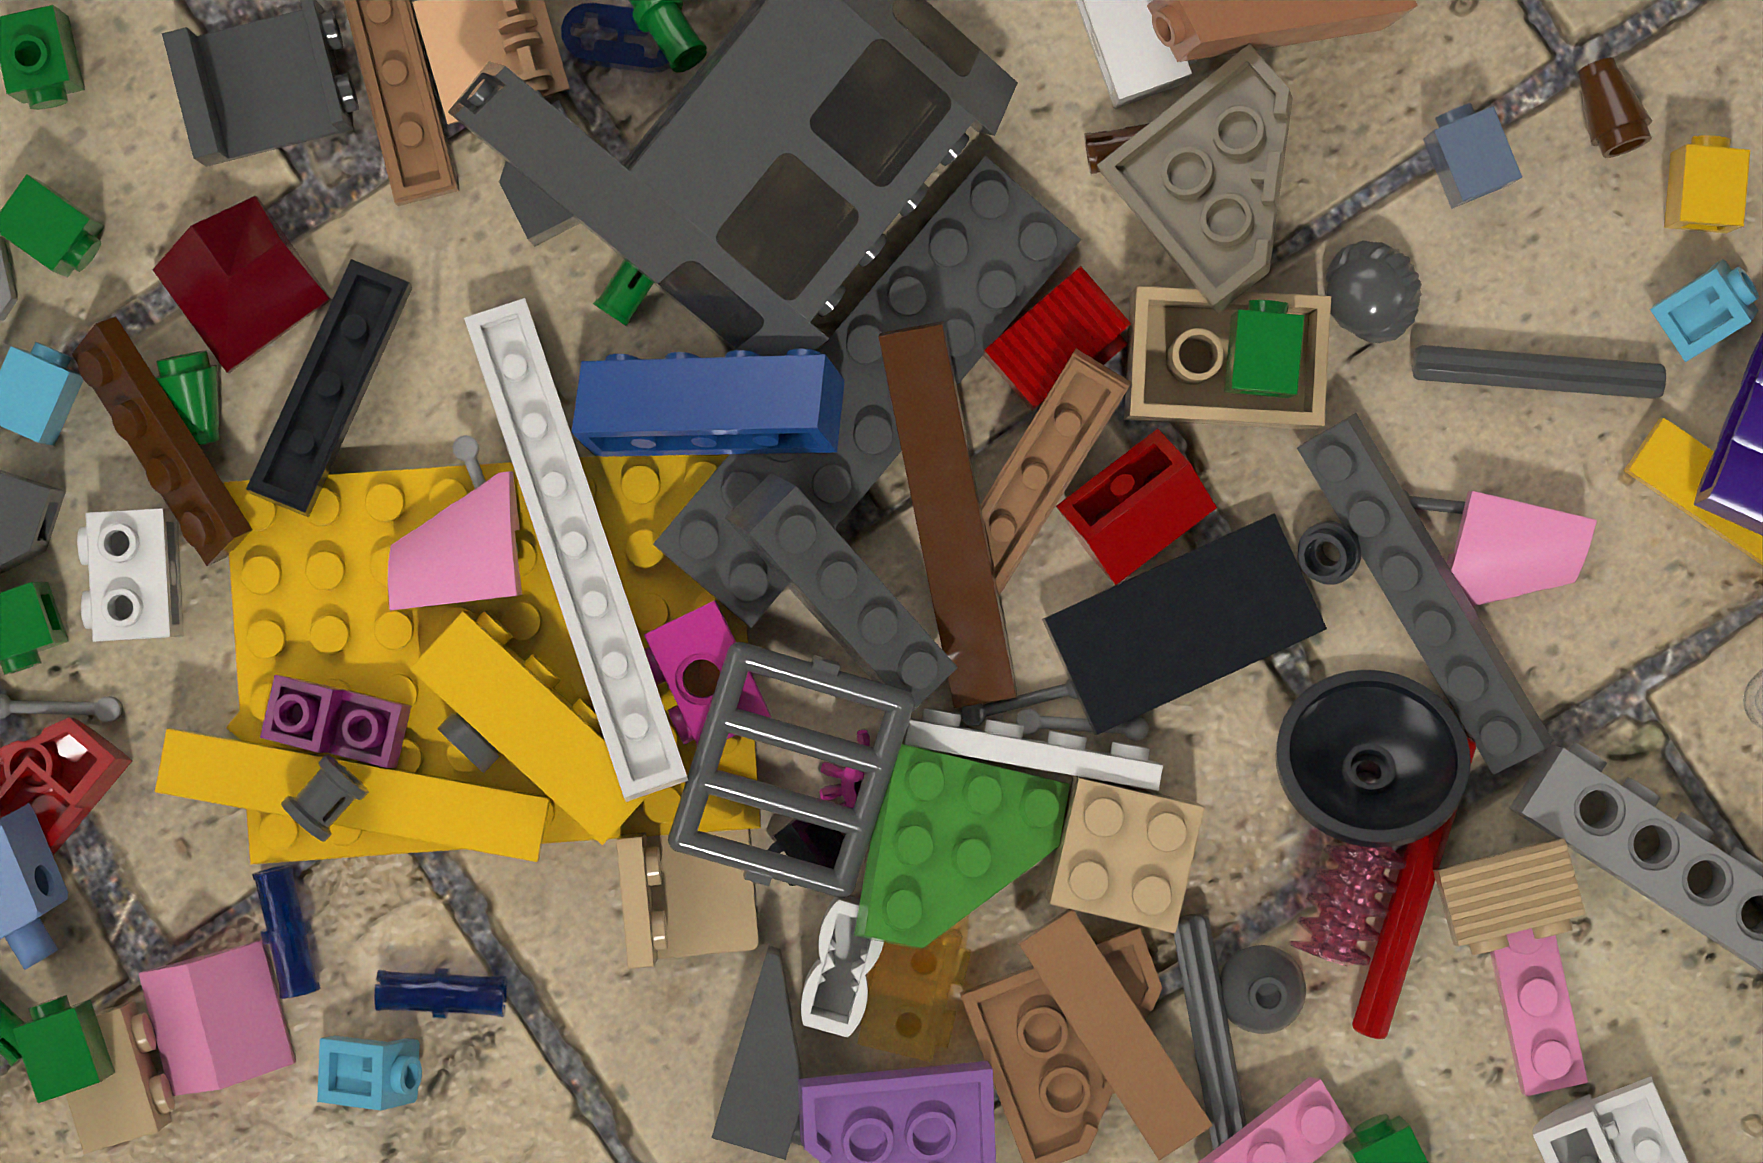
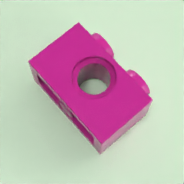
M716 600L644 634L650 646L645 648L644 651L656 686L667 681L678 704L668 709V713L684 745L693 740L698 745L713 695L707 697L696 696L687 689L684 682L686 668L693 661L704 659L714 663L721 672L728 648L733 643H736ZM748 671L737 708L771 718L772 715L751 672ZM729 733L727 739H729V738H731V737H733V736H735V735Z

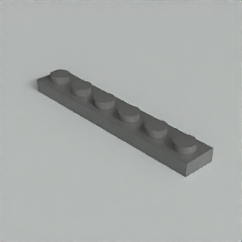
M1357 413L1297 447L1341 523L1347 526L1357 537L1361 547L1362 558L1471 739L1476 742V747L1492 774L1494 775L1547 749L1553 742V739Z

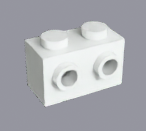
M162 508L86 513V527L79 528L77 547L81 564L88 565L90 591H83L81 616L85 629H92L93 642L183 637L177 519L172 511Z

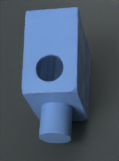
M30 803L0 819V940L5 937L23 969L26 970L59 950L39 917L68 900L67 888Z

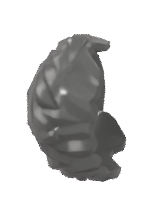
M1360 241L1347 245L1335 255L1326 273V296H1331L1330 314L1340 327L1370 343L1393 341L1403 335L1406 329L1415 322L1422 295L1420 291L1422 284L1419 280V274L1415 271V266L1410 264V258L1400 253L1399 249H1393L1382 242Z

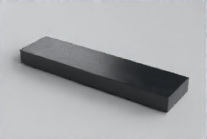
M353 259L350 260L248 483L246 490L251 495L309 518L411 293L412 287L410 282Z

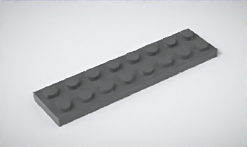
M984 156L829 337V340L818 350V352L826 354L845 380L837 452L729 454L652 545L747 626L752 628L786 588V585L725 517L770 473H773L797 486L831 526L836 529L902 450L878 337L879 334L944 321L956 385H958L985 354L983 351L1002 334L1081 239L990 159Z

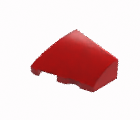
M72 717L61 720L44 728L41 734L26 741L17 740L0 748V819L30 803L54 856L133 760L79 720Z

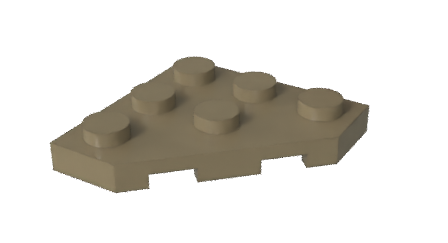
M1248 44L1097 164L1101 174L1217 314L1269 273L1293 101L1290 89L1251 44Z

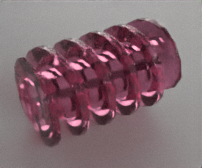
M1346 843V845H1326L1324 852L1338 863L1337 869L1316 870L1315 876L1329 887L1328 893L1307 894L1306 900L1320 911L1319 917H1299L1297 924L1311 935L1310 941H1290L1289 944L1299 950L1346 967L1349 965H1369L1370 956L1357 945V942L1378 941L1380 933L1366 921V918L1387 917L1389 909L1375 895L1376 893L1397 892L1398 885L1384 871L1385 869H1405L1407 861L1393 850V847L1373 848Z

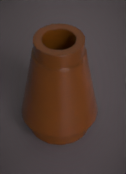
M1609 57L1597 60L1578 71L1591 145L1599 146L1604 158L1628 153L1645 145L1652 139L1648 129L1652 119L1621 70L1617 67L1614 58Z

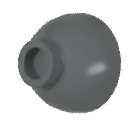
M1255 945L1244 948L1226 962L1220 973L1227 1018L1245 1031L1257 1034H1270L1280 1031L1289 1026L1298 1017L1304 1006L1306 983L1303 972L1298 963L1288 953L1279 948L1268 945Z

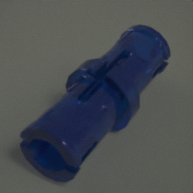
M291 864L252 873L266 927L260 930L262 943L270 944L280 988L279 996L282 999L306 995L321 989L320 983L317 982L307 934L313 932L310 919H303L293 876L294 869Z
M436 968L434 974L378 970L376 980L380 984H375L374 1004L376 1011L432 1012L433 1019H447L448 1013L505 1016L506 1006L503 1005V1002L507 1003V976L453 975L450 973V968Z

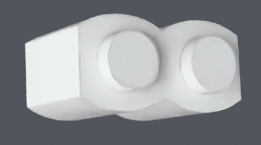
M852 896L845 898L835 897L825 911L819 935L820 957L814 962L807 974L801 1001V1016L804 1026L847 1038L854 1032L863 1017L868 997L867 973L879 958L884 942L854 936L860 898Z

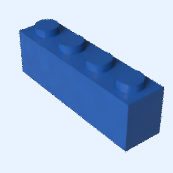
M803 348L789 350L785 356H761L745 350H734L726 353L725 357L700 358L697 355L686 352L668 353L665 359H639L628 354H611L606 356L603 361H581L572 434L594 456L603 457L837 452L845 380L826 354Z

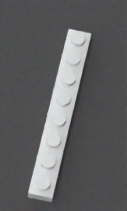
M523 298L465 317L464 319L624 799L627 802L686 782L688 778L526 299Z

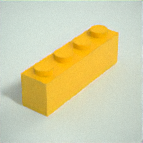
M484 610L477 618L470 611H462L414 663L410 670L603 845L648 795L625 801L595 709L590 704L579 698L572 705L554 688L561 681L557 674L534 654L526 661L517 655L507 645L513 635L490 613Z

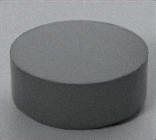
M452 713L437 728L483 773L499 758L497 755L499 751L458 713Z

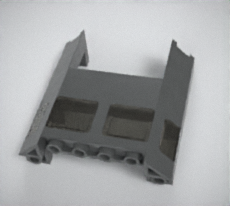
M755 0L622 164L504 65L488 62L450 108L448 113L733 350L751 351L761 356H785L792 349L816 350L829 340L826 335L810 323L816 314L824 317L839 303L846 291V287L842 282L857 264L862 267L866 266L879 254L887 241V236L883 234L886 228L899 213L902 216H906L918 206L928 191V186L924 182L939 163L943 166L950 164L965 148L969 141V136L965 133L966 130L971 126L978 133L995 136L1018 82L926 0Z

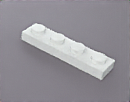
M924 708L922 719L910 717L906 729L904 744L913 747L1159 791L1163 765L1148 760L1150 749L1145 747L1112 742L1110 753L1085 749L1087 737L1057 731H1049L1048 742L1022 738L1024 726L990 719L986 720L985 731L961 727V714Z

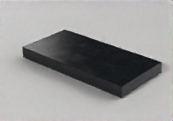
M1275 513L1042 619L1094 735H1099L1327 630Z

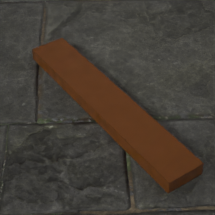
M944 321L882 332L878 337L941 647L958 667L948 677L954 708L1016 698L1017 687Z

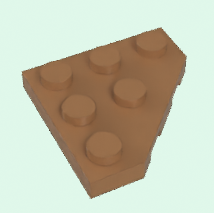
M1135 926L1094 943L1146 1021L1150 1011L1153 1010L1162 985L1139 926ZM1026 967L960 992L983 1057L993 1068V1083L1023 1163H1062L1088 1153L1099 1130L1098 1125L1115 1092L1034 967Z

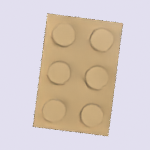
M1136 286L1130 293L1129 321L1131 325L1128 330L1126 379L1131 384L1125 393L1124 420L1315 430L1325 426L1331 296L1244 292L1217 314L1198 289ZM1249 300L1288 303L1287 314L1305 315L1298 393L1291 398L1224 393L1231 315L1238 309L1248 310Z

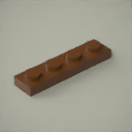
M115 316L96 323L71 354L78 364L81 377L96 392L110 414L116 432L127 441L145 469L150 485L156 492L161 494L179 522L185 540L196 549L205 565L209 566L226 558L229 552L233 551L253 529L117 317Z

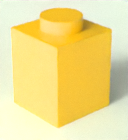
M1699 135L1692 137L1691 144H1685L1671 152L1664 228L1727 234L1744 227L1750 150L1730 148L1731 139L1727 137Z

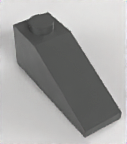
M768 946L712 1138L786 1160L791 1143L803 1146L800 1140L798 1079H803L781 949Z

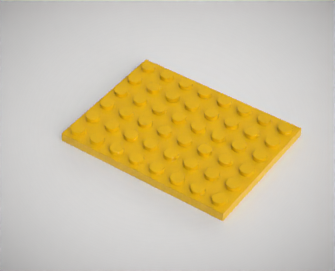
M729 454L579 457L644 649L650 647L644 634L714 600L717 601L735 641L748 643L747 625L652 545ZM512 462L479 465L485 481H488L498 473L513 471L520 530H515V538L519 549L518 563L522 595L390 610L388 561L390 547L393 543L475 489L466 465L328 475L309 518L251 495L246 490L250 480L224 482V486L253 529L233 551L229 552L242 741L366 763L331 753H318L260 738L274 676L282 675L411 705L398 766L394 769L549 797L500 751L497 754L499 758L485 773L476 767L437 729L452 713L456 714L457 712L410 670L414 663L462 611H470L478 618L485 610L513 635L507 645L517 655L526 661L534 654L557 674L561 681L554 688L572 705L579 698H582L594 708ZM704 659L695 660L686 668L684 674L685 685L696 696H711L714 694L720 670L711 661ZM666 681L658 685L657 689L686 775L688 776L697 743L693 740L684 745L668 713V709L678 704ZM738 735L727 739L717 769L758 781L755 740ZM685 782L649 794L609 839H617L623 834L646 832V836L669 835ZM709 794L698 831L716 832L761 828L760 809ZM550 799L542 844L596 840L558 804ZM246 809L250 865L462 850V848L336 825L329 827L332 834L323 842L307 832L292 817Z

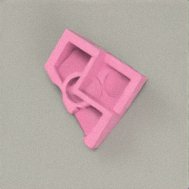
M513 471L496 474L391 545L388 561L390 610L522 595L515 530H520Z
M1468 491L1454 553L1448 555L1447 565L1472 606L1575 583L1588 554L1597 520L1480 492Z

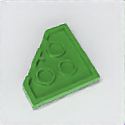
M902 744L871 836L854 936L908 948L926 947L1060 846L1070 784Z

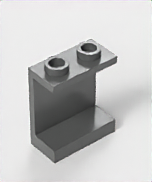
M300 0L302 10L199 36L187 27L162 33L193 159L208 167L354 130L349 112L359 110V105L350 74L348 72L339 74L334 50L343 48V41L333 10L324 12L323 7L317 0Z

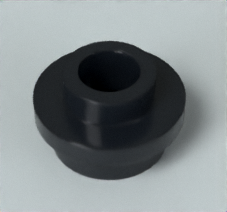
M1322 521L1307 529L1300 538L1298 560L1303 572L1309 578L1322 584L1335 585L1346 581L1357 571L1361 561V547L1357 537L1347 526L1335 521ZM1324 542H1331L1337 547L1340 553L1339 561L1330 560L1325 555L1323 550Z

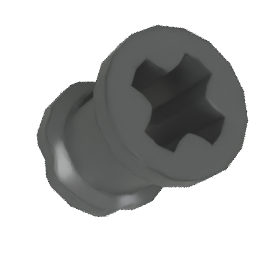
M325 755L320 760L319 765L321 769L296 797L288 795L281 802L284 810L300 826L323 842L331 836L332 832L329 827L355 799L362 800L369 793L358 778L329 755Z

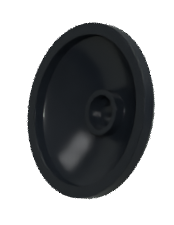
M1355 670L1335 674L1305 690L1290 706L1283 718L1275 753L1276 769L1281 786L1288 800L1305 820L1318 830L1337 840L1373 848L1394 847L1412 843L1441 827L1452 816L1463 798L1469 780L1471 762L1466 734L1450 707L1424 685L1408 677L1379 670ZM1368 772L1373 774L1378 781L1375 783H1365L1357 777V774Z

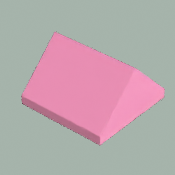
M264 939L138 973L155 1032L164 1073L169 1080L173 1096L220 1090L296 1062Z

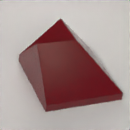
M253 196L191 225L152 269L226 373H231L332 300L257 196Z

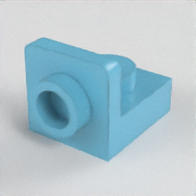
M1722 259L1712 265L1701 276L1654 304L1650 310L1679 354L1687 362L1752 322L1758 312L1754 301L1759 299V294L1752 280L1741 267L1738 266L1732 270L1728 263Z
M336 1035L320 1038L317 1102L380 1111L416 1102L418 1087L422 1079V1066L419 1060V1040L404 1038L385 1042Z

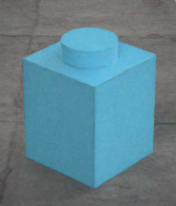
M38 342L34 343L31 352L10 346L0 369V426L35 442L55 446L83 383V378L79 373L67 368L72 357Z

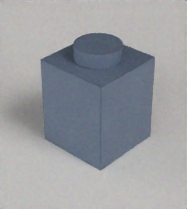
M1468 103L1441 114L1435 118L1439 128L1423 138L1451 209L1505 188L1522 178L1494 106L1475 113L1472 104Z

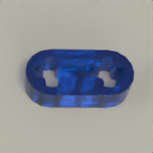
M582 3L573 7L563 19L561 25L562 41L569 54L579 62L594 66L648 73L663 72L670 68V63L660 48L657 52V58H648L644 46L626 42L627 35L644 37L649 34V32L641 31L632 17L634 8L599 3ZM588 18H597L598 25L602 31L618 33L617 41L596 40L593 50H585L581 38L573 36L575 28H585Z

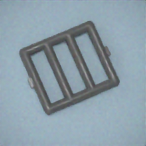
M733 643L727 650L687 776L688 781L685 782L668 836L670 847L683 854L743 870L745 880L770 886L771 879H775L839 898L850 896L855 889L914 708L915 701L913 695L904 689L839 671V662L813 655L812 661L809 662L748 643ZM748 671L885 711L874 747L737 708ZM731 733L865 772L854 808L718 770L728 734ZM709 794L845 833L834 869L698 831Z

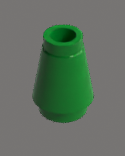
M207 350L157 360L159 376L155 378L198 445L220 440L218 429L217 365H210Z

